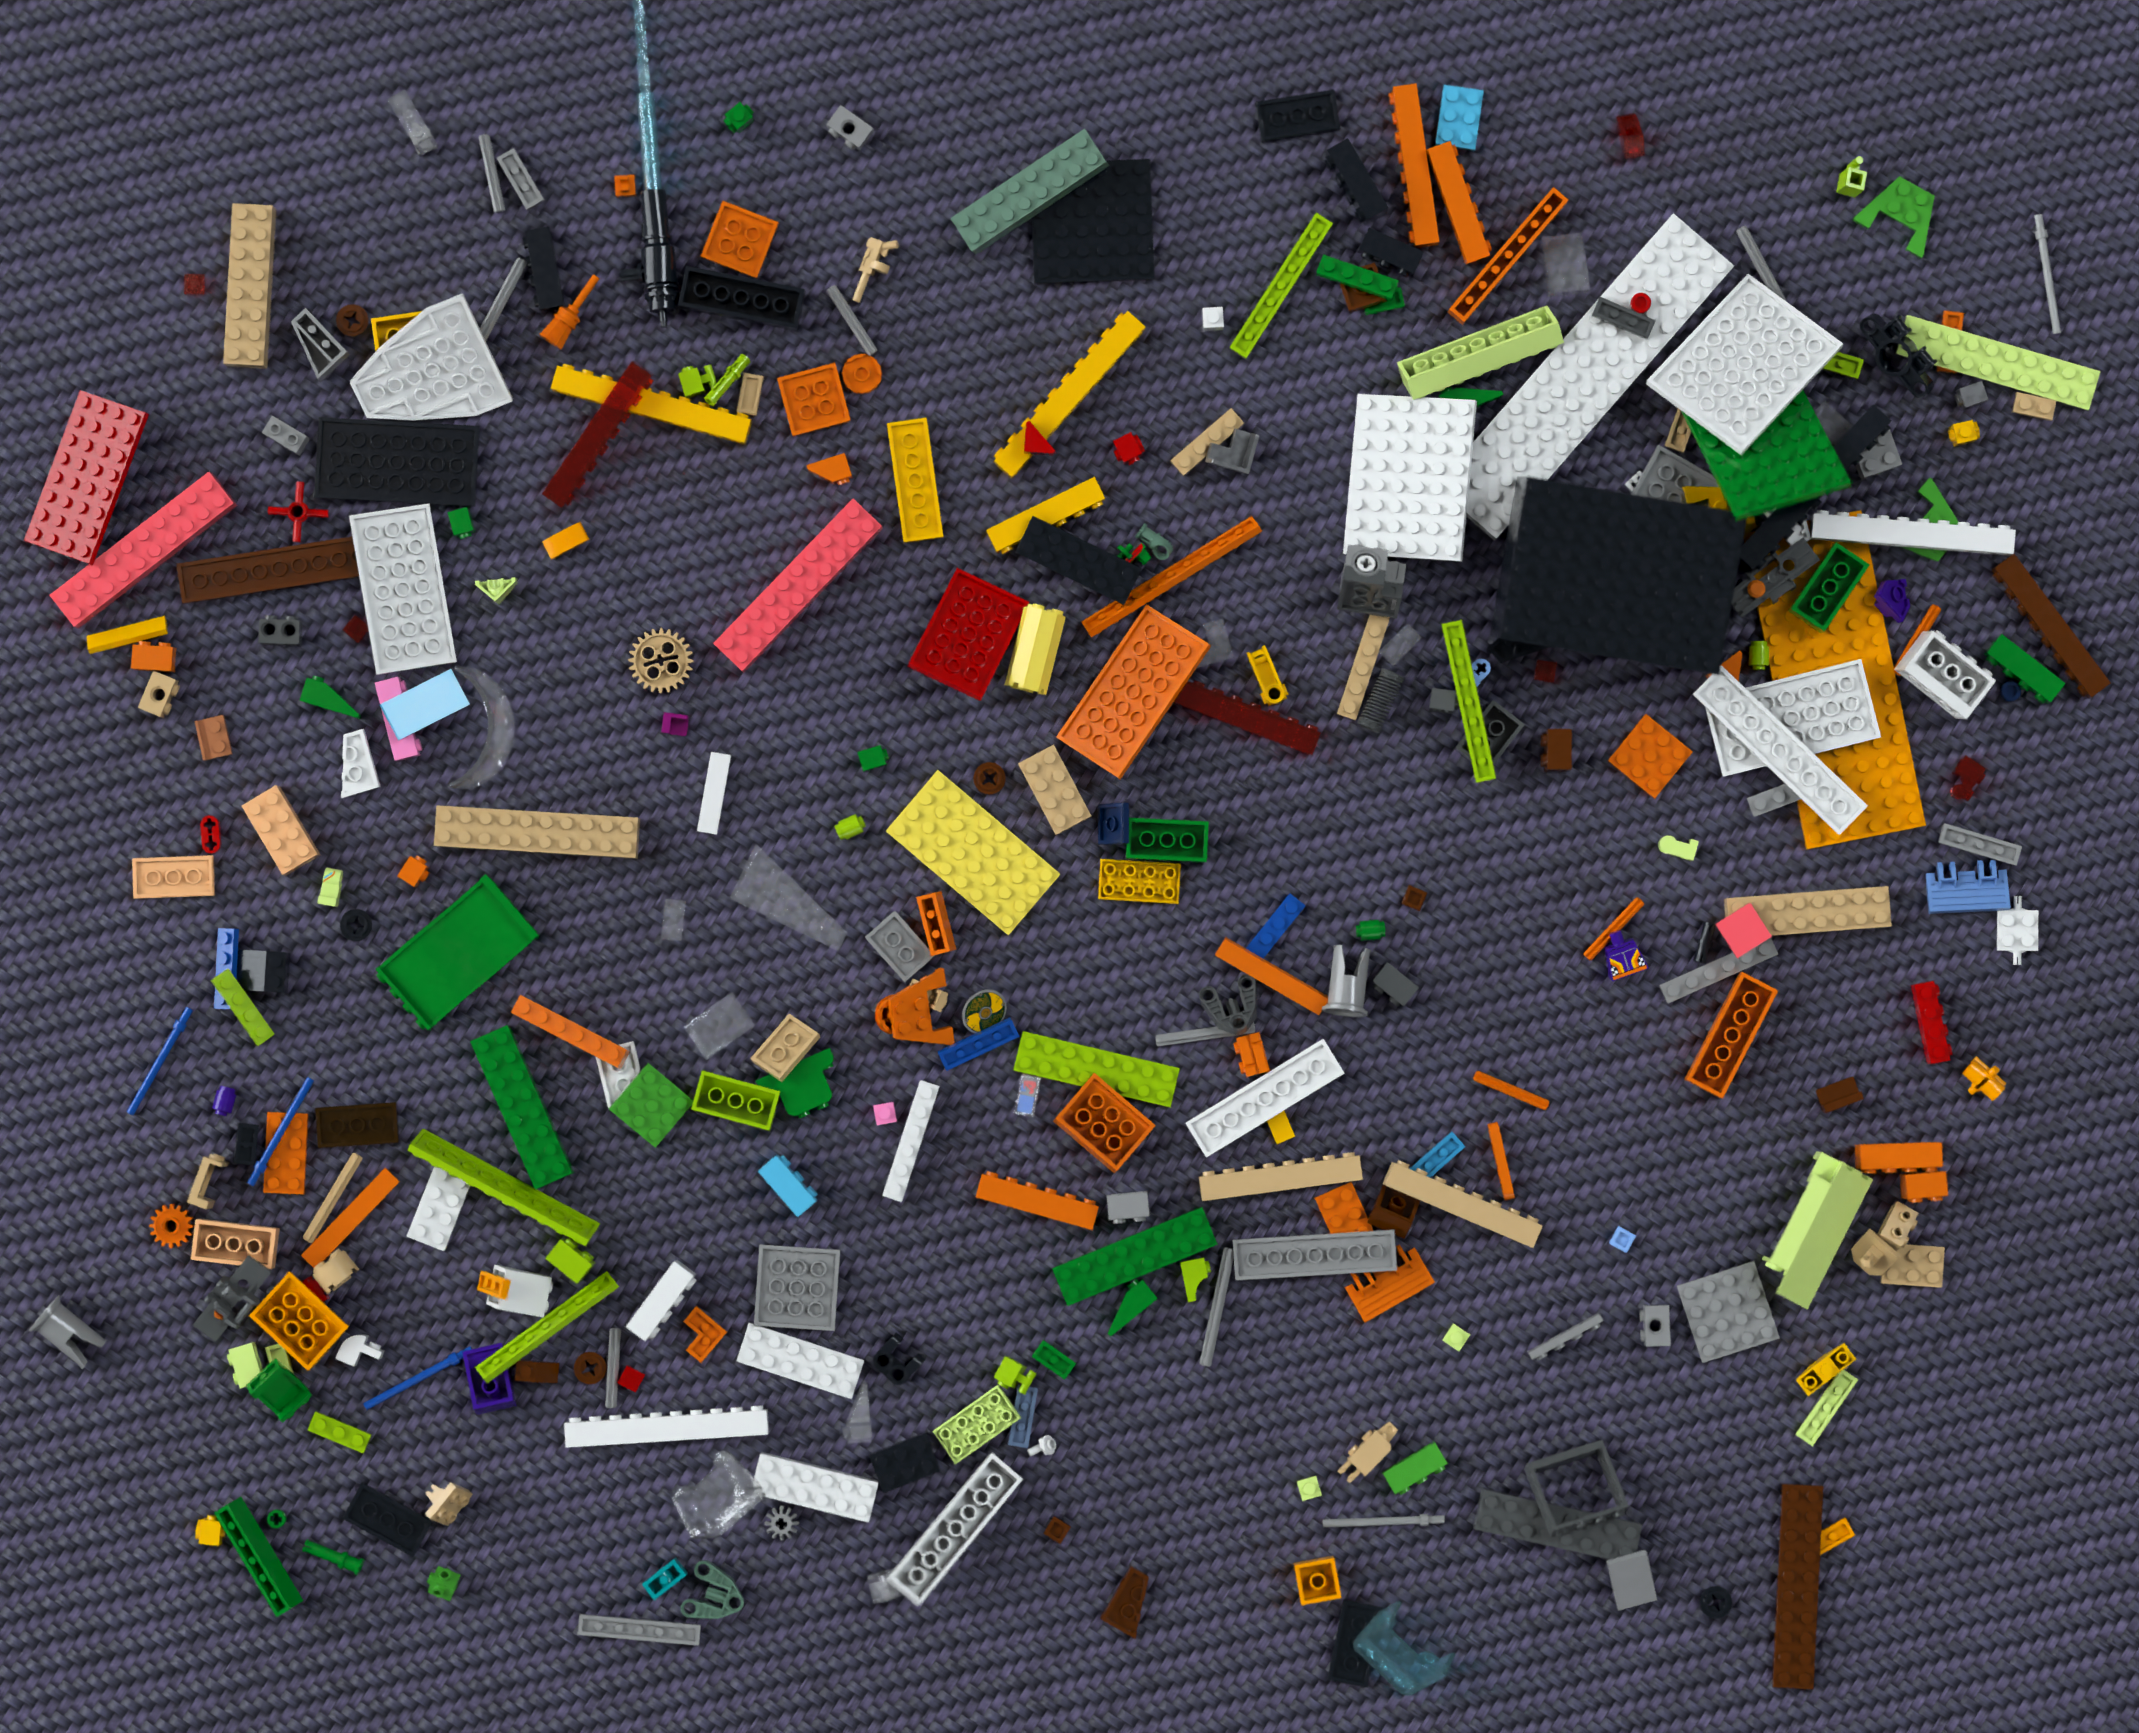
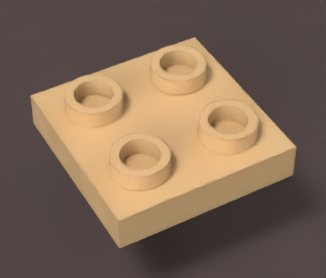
M451 1482L445 1489L431 1485V1488L434 1490L433 1493L427 1491L426 1494L433 1505L425 1515L431 1520L448 1526L455 1521L457 1514L469 1503L470 1497L473 1494L468 1489Z

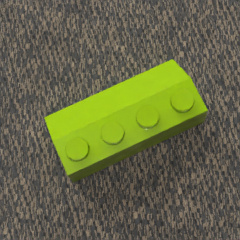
M702 1070L691 1110L771 1131L780 1091Z

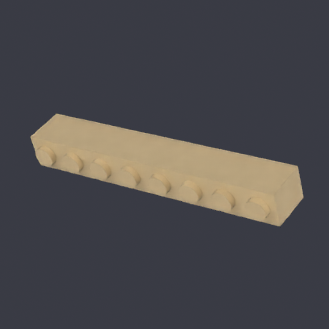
M1355 1152L1343 1153L1341 1158H1335V1155L1323 1156V1160L1315 1161V1157L1304 1158L1303 1163L1296 1164L1295 1160L1282 1161L1283 1165L1275 1166V1163L1262 1164L1263 1168L1255 1169V1166L1252 1165L1242 1167L1243 1171L1236 1172L1234 1168L1222 1169L1223 1173L1215 1174L1214 1171L1202 1172L1203 1176H1199L1202 1201L1363 1180L1360 1156H1355Z
M1398 1160L1397 1164L1391 1162L1383 1185L1534 1248L1542 1229V1225L1538 1224V1219L1529 1215L1527 1218L1519 1216L1520 1211L1510 1207L1508 1211L1502 1209L1501 1203L1490 1200V1203L1482 1200V1195L1475 1192L1469 1195L1464 1192L1465 1188L1453 1184V1187L1445 1184L1447 1180L1440 1177L1429 1178L1427 1177L1428 1172L1418 1168L1416 1171L1408 1169L1409 1164Z

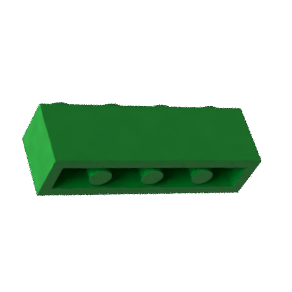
M2003 634L1998 635L1984 653L1987 657V662L1995 667L1998 665L2002 668V673L2005 676L2019 681L2018 685L2025 691L2030 690L2035 694L2034 698L2042 704L2045 702L2047 704L2051 703L2066 684Z

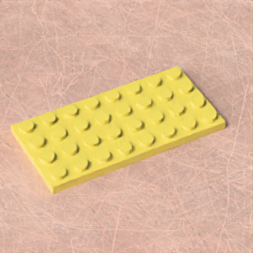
M939 770L935 772L886 830L888 834L1008 936L1061 875Z

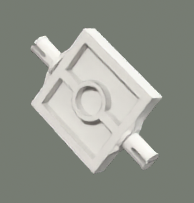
M2013 896L2012 909L1997 911V951L2013 953V965H2017V957L2018 965H2022L2021 953L2038 951V910L2023 909L2022 896H2018V904L2017 896Z

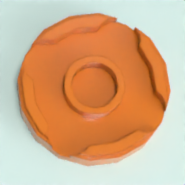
M853 355L843 366V382L854 393H870L881 382V366L870 355Z

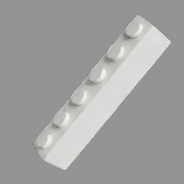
M920 1080L882 1196L900 1202L903 1201L940 1086Z

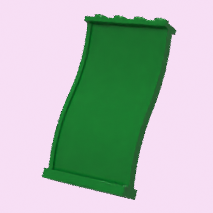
M485 874L457 901L376 968L378 972L376 976L383 984L388 983L391 987L389 990L396 999L400 997L405 1003L402 1005L409 1014L413 1013L418 1018L416 1023L423 1030L425 1028L431 1030L447 1014L506 966L540 935L490 876Z

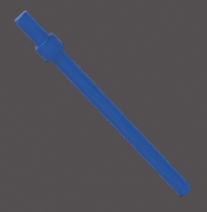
M186 1006L179 1020L176 1019L172 1026L174 1027L173 1031L126 1111L130 1115L135 1114L181 1032H184L187 1026L186 1022L193 1009Z
M306 1078L259 1161H256L253 1167L254 1171L247 1181L248 1184L254 1186L261 1173L265 1172L268 1167L266 1164L312 1086L313 1079Z
M469 1346L458 1353L454 1352L448 1355L447 1359L364 1402L366 1410L451 1365L455 1366L461 1363V1360L464 1359L462 1352L472 1350V1347Z

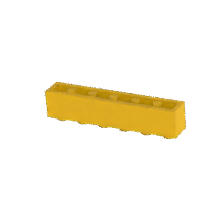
M1093 477L987 529L986 532L996 552L1005 554L1013 550V545L1020 543L1032 516L1060 527L1066 524V519L1072 516L1076 519L1084 515V511L1089 508L1095 510L1101 507L1105 497L1096 478Z

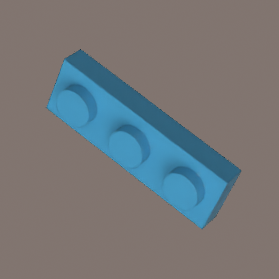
M1451 1131L1409 1169L1416 1171L1418 1168L1428 1172L1427 1177L1431 1178L1464 1149L1465 1145Z

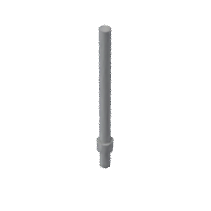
M2038 214L2034 215L2037 230L2035 231V236L2039 242L2053 334H2060V322L2046 240L2048 234L2047 229L2044 228L2043 215Z
M1428 1514L1407 1517L1323 1519V1527L1412 1524L1428 1526L1429 1524L1445 1523L1444 1515L1428 1516Z

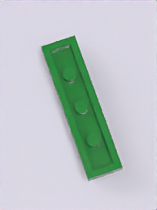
M1324 254L1316 272L1318 276L1392 301L1399 284V280Z

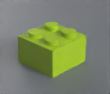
M563 1238L559 1240L545 1259L578 1284L596 1263L593 1261L594 1257L586 1250L580 1251L577 1248L578 1244L571 1238Z

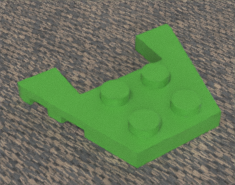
M1899 176L1858 213L1852 221L1869 229L1878 212L1885 214L1915 231L1905 250L1921 259L1924 255L1935 196Z
M1929 477L1917 491L1933 505L1922 519H1929V523L1946 520L1950 521L1951 525H1958L1957 518L1934 481ZM1900 547L1935 562H1938L1946 553L1945 550Z

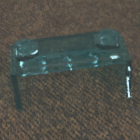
M1397 1601L1377 1613L1356 1637L1353 1647L1396 1690L1403 1695L1410 1696L1444 1678L1456 1654L1452 1652L1441 1659L1429 1651L1417 1654L1391 1629L1396 1623L1395 1617L1402 1604L1400 1601Z

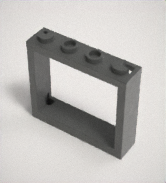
M1603 1440L1529 1462L1524 1468L1550 1536L1557 1535V1537L1566 1535L1572 1529L1579 1531L1585 1529L1591 1523L1598 1525L1610 1517L1614 1519L1620 1518L1625 1515L1629 1507ZM1597 1455L1616 1507L1556 1526L1536 1474Z

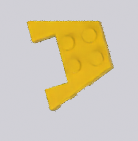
M1682 487L1687 504L1707 499L1710 508L1731 511L1719 487ZM1754 516L1746 519L1744 533H1748L1757 527Z

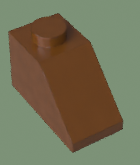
M520 1359L516 1364L515 1381L558 1383L560 1363Z

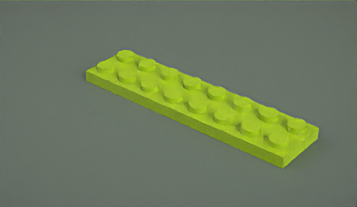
M1022 1031L1013 1070L1077 1086H1083L1095 1073L1121 1096L1171 1108L1180 1068Z

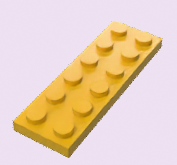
M927 417L887 423L903 542L943 538Z

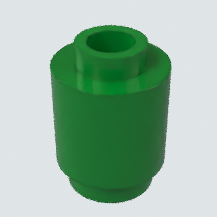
M1379 919L1359 921V925H1356V936L1360 937L1361 941L1380 940L1381 937H1385L1384 921H1379Z

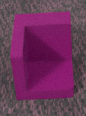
M664 712L661 732L664 734L687 736L689 716Z

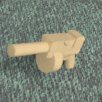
M872 237L868 239L866 244L868 248L859 268L862 275L852 299L853 301L860 303L870 275L874 276L875 271L888 274L890 266L879 262L881 255L886 257L890 249L899 248L897 240L883 242Z

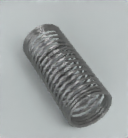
M1384 668L1381 669L1380 677L1376 681L1377 684H1374L1375 687L1371 691V697H1368L1369 700L1365 704V710H1362L1363 713H1361L1357 722L1359 725L1376 733H1381L1380 731L1383 727L1381 723H1385L1383 720H1387L1383 717H1388L1385 713H1389L1387 710H1391L1387 706L1393 707L1389 703L1393 704L1394 702L1391 700H1395V698L1391 696L1397 697L1393 693L1398 694L1395 690H1400L1395 686L1402 687L1397 683L1403 684L1405 680L1404 677Z

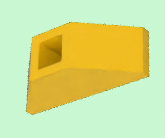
M1842 1343L1808 1366L1796 1381L1807 1396H1809L1854 1362L1856 1358L1845 1343Z

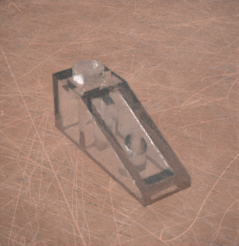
M867 1380L862 1381L847 1419L846 1427L842 1428L843 1439H847L848 1444L872 1442L873 1440Z

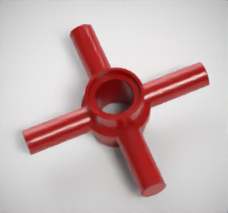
M296 482L295 502L291 503L289 507L268 506V514L287 515L294 522L292 542L296 543L301 542L302 522L306 521L308 517L329 518V510L309 509L303 503L304 482ZM297 507L303 508V514L300 517L294 516V510Z

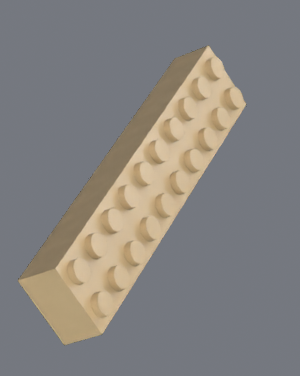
M436 805L434 846L638 859L640 818Z

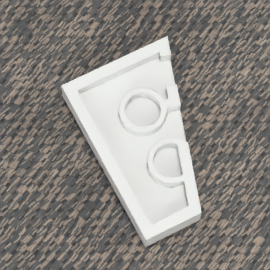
M360 729L344 734L341 798L381 787L365 730Z

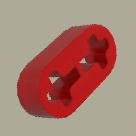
M205 816L200 823L202 848L205 852L214 854L220 851L222 845L220 822L214 816ZM209 819L215 822V826H212V833L209 832V827H205V823H208ZM210 836H212L213 842L217 843L213 850L207 847V843H210Z

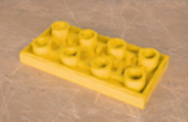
M1100 859L1098 899L1179 904L1181 864Z

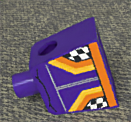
M1621 930L1609 934L1612 944L1605 946L1604 950L1610 980L1615 981L1649 969L1632 938L1624 940Z

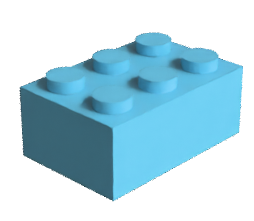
M776 1155L758 1172L794 1214L799 1217L818 1201L816 1198L818 1194L811 1186L806 1187L802 1182L805 1179L798 1171H792L789 1167L791 1163L784 1155L781 1157Z

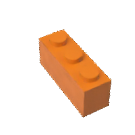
M942 891L916 897L931 956L956 950Z

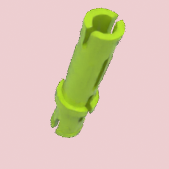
M740 354L737 360L726 368L722 378L704 397L709 405L714 406L731 384L741 377L742 371L751 362L746 355Z

